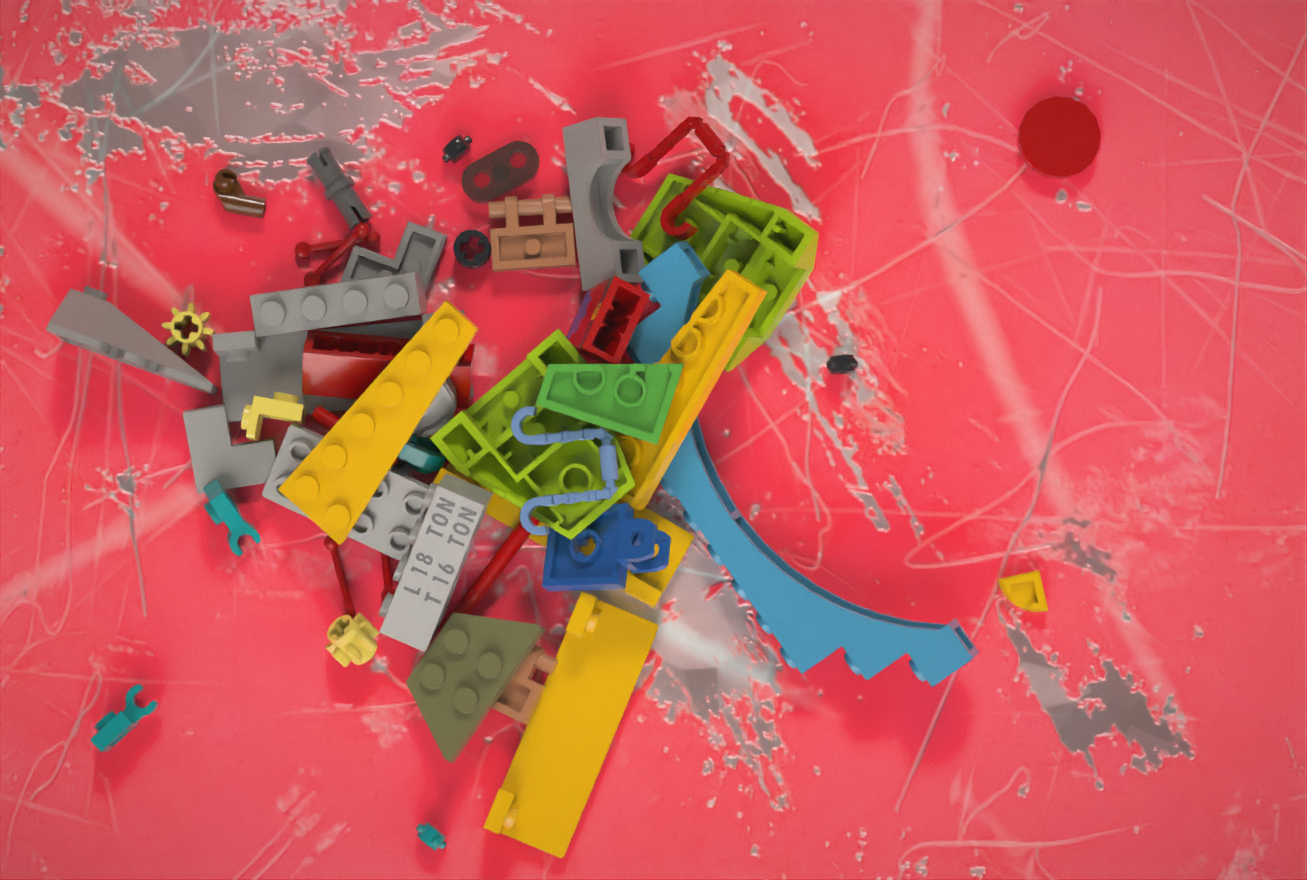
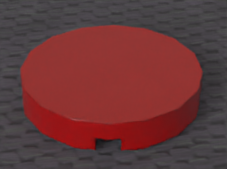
M1054 96L1039 101L1027 111L1018 129L1017 144L1024 162L1034 171L1038 172L1039 175L1048 179L1064 180L1079 175L1092 164L1100 149L1101 131L1095 115L1085 104L1070 97Z

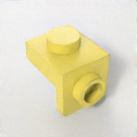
M274 392L273 399L254 396L252 405H245L241 429L247 430L246 437L248 439L259 441L264 417L305 425L308 408L298 404L299 397L291 394Z

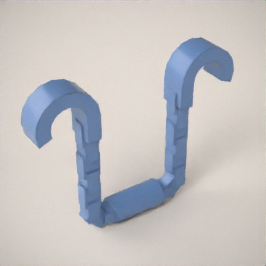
M527 406L518 410L511 422L513 435L524 444L546 445L554 444L553 442L564 443L599 438L602 441V446L599 447L602 481H606V486L602 491L590 490L583 493L572 492L564 493V495H544L532 498L523 505L520 512L522 526L533 535L544 536L550 534L547 526L538 527L531 519V513L536 507L554 506L561 503H581L580 501H600L601 499L610 500L619 489L616 487L615 480L619 479L616 445H612L611 442L614 436L603 427H600V429L590 428L579 431H563L555 434L544 433L528 436L522 429V423L527 417L536 416L538 408Z

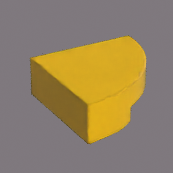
M1039 570L997 579L1003 595L1018 608L1029 612L1048 611Z

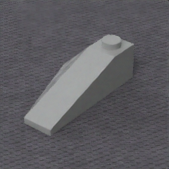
M88 286L84 287L83 292L70 289L48 322L46 331L61 341L216 396L218 388L113 304L107 302V293Z

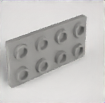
M292 423L288 427L263 489L262 496L309 518L281 493L278 488L324 436L301 425ZM398 458L396 464L390 469L385 479H383L367 508L348 536L399 561L402 556L406 558L410 556L413 545L407 543L416 520L423 522L428 509L422 506V502L429 488V485L410 477L413 469L409 466V462Z

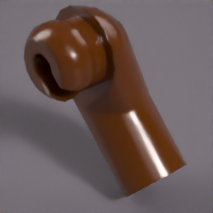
M221 169L215 174L213 191L224 210L234 214L264 218L266 198L246 195L237 180L236 173L230 169Z

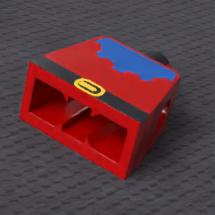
M615 275L589 289L585 294L566 335L567 339L579 352L598 362L619 364L650 295ZM616 297L620 301H613V298Z

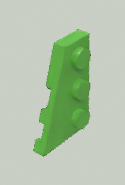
M549 364L535 405L657 445L684 364Z

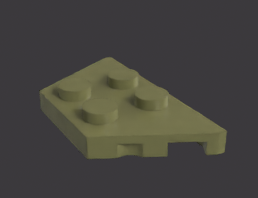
M454 612L406 681L444 759L448 762L454 763L546 630L544 627L538 624Z

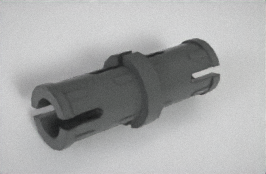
M328 146L319 150V156L326 166L322 164L316 153L309 156L306 162L311 166L326 189L324 191L326 199L328 201L333 200L347 222L349 229L354 230L355 225L360 221L353 210L362 223L368 222L373 215L368 211L353 188L355 182L352 177H346L330 152V148Z

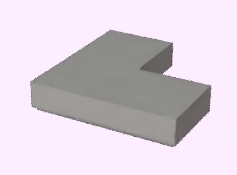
M408 221L394 259L354 245L340 282L422 270L426 295L448 237Z
M225 404L183 411L198 494L205 493L203 487L215 479L219 481L225 490L267 482L277 457L274 438L233 444Z

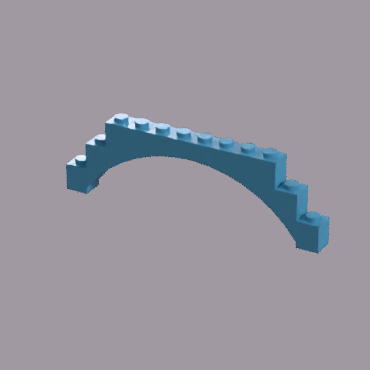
M688 241L675 243L638 271L643 280L640 283L642 290L650 295L649 299L653 303L659 302L662 307L640 322L632 334L626 351L635 364L658 363L671 347V340L682 326L690 321L691 315L696 310L702 282L711 274ZM698 416L696 417L663 475L660 484L668 495L673 498L676 496L685 508L683 511L685 520L696 532L700 530L709 542L707 549L711 557L720 566H726L733 576L731 583L735 591L742 599L750 600L758 612L755 616L759 625L767 634H774L782 646L780 653L791 668L795 669L797 667L800 673L803 674L842 646L846 651L844 658L850 669L856 675L862 674L867 681L908 653L911 657L909 665L914 674L922 682L927 680L931 687H933L980 653L956 618L947 624L912 621L878 613L849 602L818 586L790 566L764 542L736 507L717 473L706 447Z

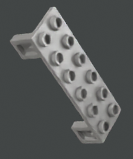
M434 313L422 314V320L321 329L318 331L412 339ZM254 330L212 334L213 350L219 355L223 404L226 405L228 422L242 421L245 405H252L254 396L273 399L274 392L298 396V404L308 408L307 415L312 414L318 406L325 408L329 412L348 411L358 399L302 395L303 349L308 331L256 337ZM472 380L471 399L474 397L473 380Z

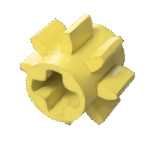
M190 303L187 311L180 312L174 307L171 308L175 317L171 323H162V327L171 331L173 335L167 340V345L174 347L180 342L182 344V354L185 356H189L191 347L198 346L202 351H207L206 345L203 342L207 336L212 337V334H216L214 330L207 328L205 324L211 319V314L204 312L198 317L194 303ZM189 320H192V323L199 329L197 333H190L189 339H186V336L180 332L181 326H188Z
M358 613L354 619L349 615H343L330 625L327 631V638L331 642L325 648L344 667H347L351 661L356 665H361L369 661L375 654L377 641L374 638L379 634V631L361 613Z

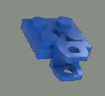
M628 503L613 504L572 540L549 527L550 534H548L542 587L549 592L625 589L627 570H630L632 573L657 572L668 566L671 537L665 532L657 530V526L650 520L642 518L633 519L634 508ZM593 538L596 547L590 555L586 556L580 552L581 547L587 546L589 539ZM655 544H658V546H659L658 554H657L655 557H652V556L654 555V553H655V551H654Z

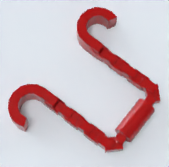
M688 116L652 151L645 154L632 166H629L628 162L621 170V173L629 178H642L692 129H695L694 133L709 153L713 157H717V159L684 192L674 197L662 210L660 225L663 231L678 240L689 239L698 231L696 227L687 222H684L679 227H675L678 215L730 166V153L725 151L726 146L709 124L703 123L701 117ZM629 142L630 153L632 155L636 152L634 144Z

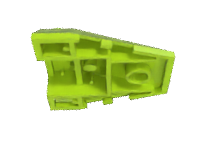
M669 173L629 236L635 240L642 241L645 266L675 243L688 241L711 274L702 282L697 307L727 269L738 272L767 291L766 296L724 368L726 372H730L770 338L814 270L819 232L786 208L708 185L689 203V206L678 215L675 221V227H679L684 222H687L696 227L698 231L689 239H675L663 231L660 225L662 210L674 197L684 192L695 180Z
M559 328L527 354V358L473 405L467 410L458 413L430 437L457 471L474 479L501 498H505L521 509L532 498L553 494L564 495V493L572 492L583 493L590 490L602 491L606 486V481H602L599 447L602 446V441L599 438L583 441L574 440V442L564 443L553 442L554 444L529 445L517 440L511 429L514 414L527 406L538 408L536 416H529L522 423V429L528 436L544 433L555 434L563 431H579L590 428L600 429L601 427L535 405L549 364H587V361ZM603 427L614 436L611 442L612 445H616L619 479L615 480L616 487L619 489L610 500L601 499L600 501H580L581 503L539 506L531 513L532 517L572 540L636 486L614 430Z

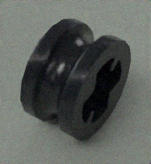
M466 230L456 237L453 244V252L457 261L463 267L477 269L489 261L491 245L488 238L482 232ZM471 239L480 240L478 242L479 247L484 246L483 254H476L474 260L466 259L467 254L465 251L461 253L462 245H469Z

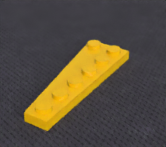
M726 270L693 312L690 321L683 325L671 340V347L658 363H653L684 364L658 444L656 445L615 431L636 484L620 499L636 510L645 509L767 294V291L734 270Z
M446 300L278 488L281 493L339 545L343 544L370 503L371 498L389 473L393 463L405 444L408 443L415 428L427 409L430 408L444 382L454 370L479 328L451 302Z

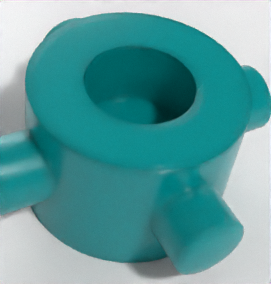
M428 822L424 825L421 823L417 825L416 831L418 833L416 836L435 851L438 847L441 849L446 847L447 842L444 841L446 836Z

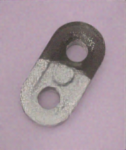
M514 141L471 163L463 172L461 181L464 193L475 203L487 204L533 180L538 174L540 168L538 153L529 143ZM515 155H523L527 161L523 167L515 168L511 165V159ZM485 174L489 176L490 182L486 187L480 188L475 185L474 181L478 175Z

